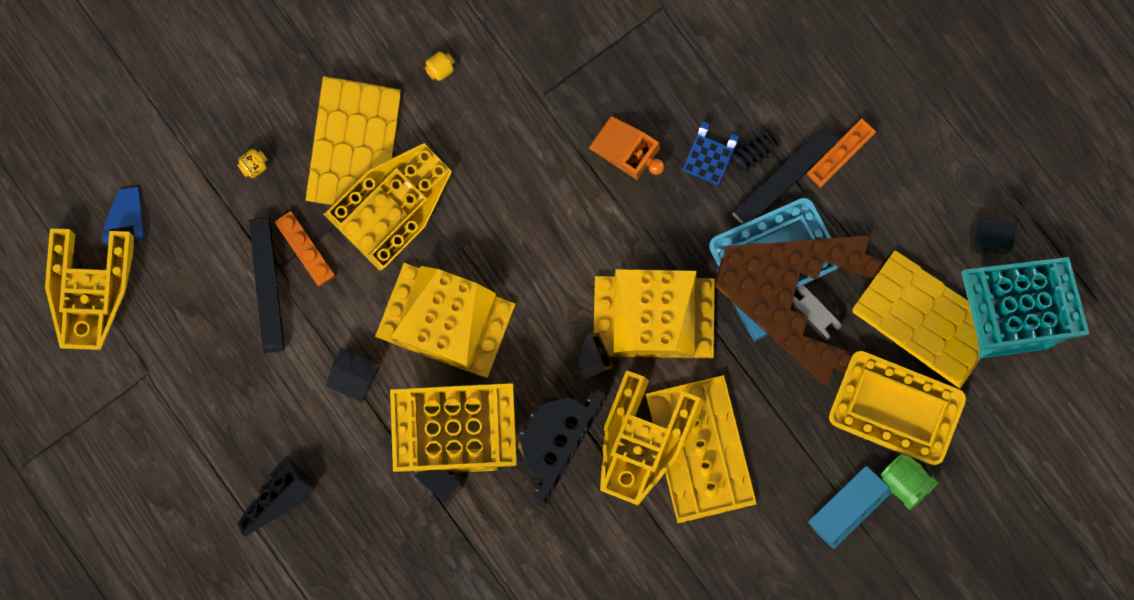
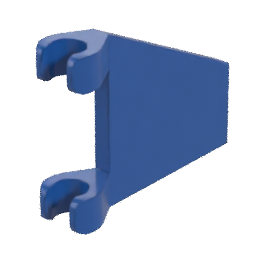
M138 187L118 190L102 230V239L106 245L109 244V232L115 229L134 227L135 238L137 240L145 238Z

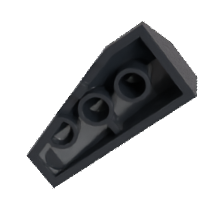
M288 456L272 471L270 482L266 487H261L259 490L261 494L257 501L252 502L238 521V527L244 537L300 505L315 490L307 475Z

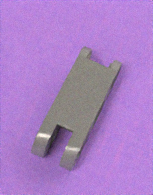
M801 285L796 288V291L802 299L799 301L794 296L791 307L797 313L808 316L807 323L823 339L828 340L830 336L826 328L831 325L839 330L842 326L812 293Z

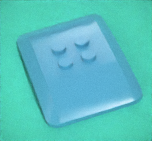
M802 198L715 236L710 241L709 248L718 266H720L726 246L828 239L831 237L814 204L809 199ZM823 262L819 278L839 267ZM800 274L796 288L815 279Z

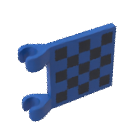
M702 122L682 171L719 186L730 160V154L733 153L739 136L731 134L728 144L725 146L705 137L709 129V123Z

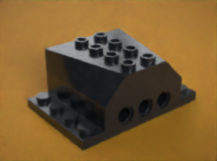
M599 390L595 394L591 393L586 401V406L570 397L563 399L552 397L541 404L539 409L534 408L529 417L531 421L529 426L522 428L516 452L517 466L513 467L539 482L534 495L536 503L541 507H545L603 407L605 393Z

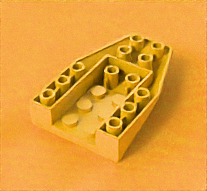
M423 143L368 170L324 215L380 271L425 228L452 171Z

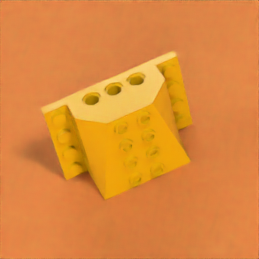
M404 263L375 337L488 379L516 304L499 298L491 290L459 276L435 268L424 266L417 268Z
M615 269V277L595 276L594 333L599 332L609 357L713 359L714 279L696 278V271Z
M513 384L390 390L393 472L447 471L451 473L453 471L454 473L498 471V467L517 466Z

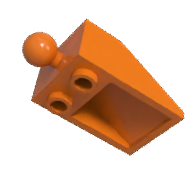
M612 116L589 147L590 150L636 180L640 178L648 166L649 171L654 175H659L664 171V163L661 160H652L660 149L659 142ZM644 149H649L646 154L643 153ZM635 164L638 165L636 169L632 167Z

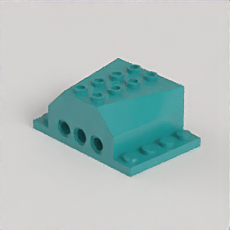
M1069 257L966 269L961 272L978 337L979 359L1046 350L1066 339L1089 335Z

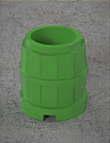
M904 453L898 456L880 475L883 478L882 481L890 488L891 493L904 502V506L909 510H912L938 484L933 476L930 477L920 463L918 464L913 458Z

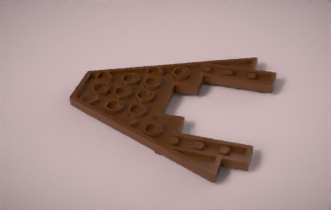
M869 236L726 246L714 286L822 385L827 386L829 385L833 369L843 373L846 372L853 353L803 336L808 316L790 310L799 276L801 274L815 280L819 279L822 264L825 262L874 280L880 271L882 260L865 254Z

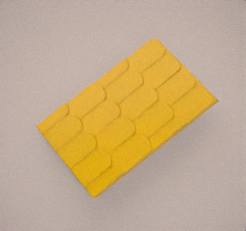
M323 76L306 201L333 205L368 170L392 159L400 89Z
M894 251L853 307V313L958 388H961L980 360L978 357V337L969 301L944 286L941 281L922 270L920 266Z
M724 375L647 393L646 398L653 424L666 429L682 391L700 397L705 401L698 420L680 455L665 472L677 523L756 505Z

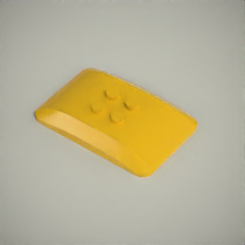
M859 351L851 357L829 413V420L835 427L898 453H904L924 463L938 465L945 457L965 405L966 397L957 388L867 352Z

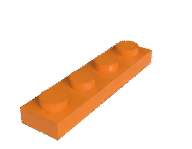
M861 119L806 175L821 188L876 131Z
M291 211L275 221V224L318 287L335 277Z

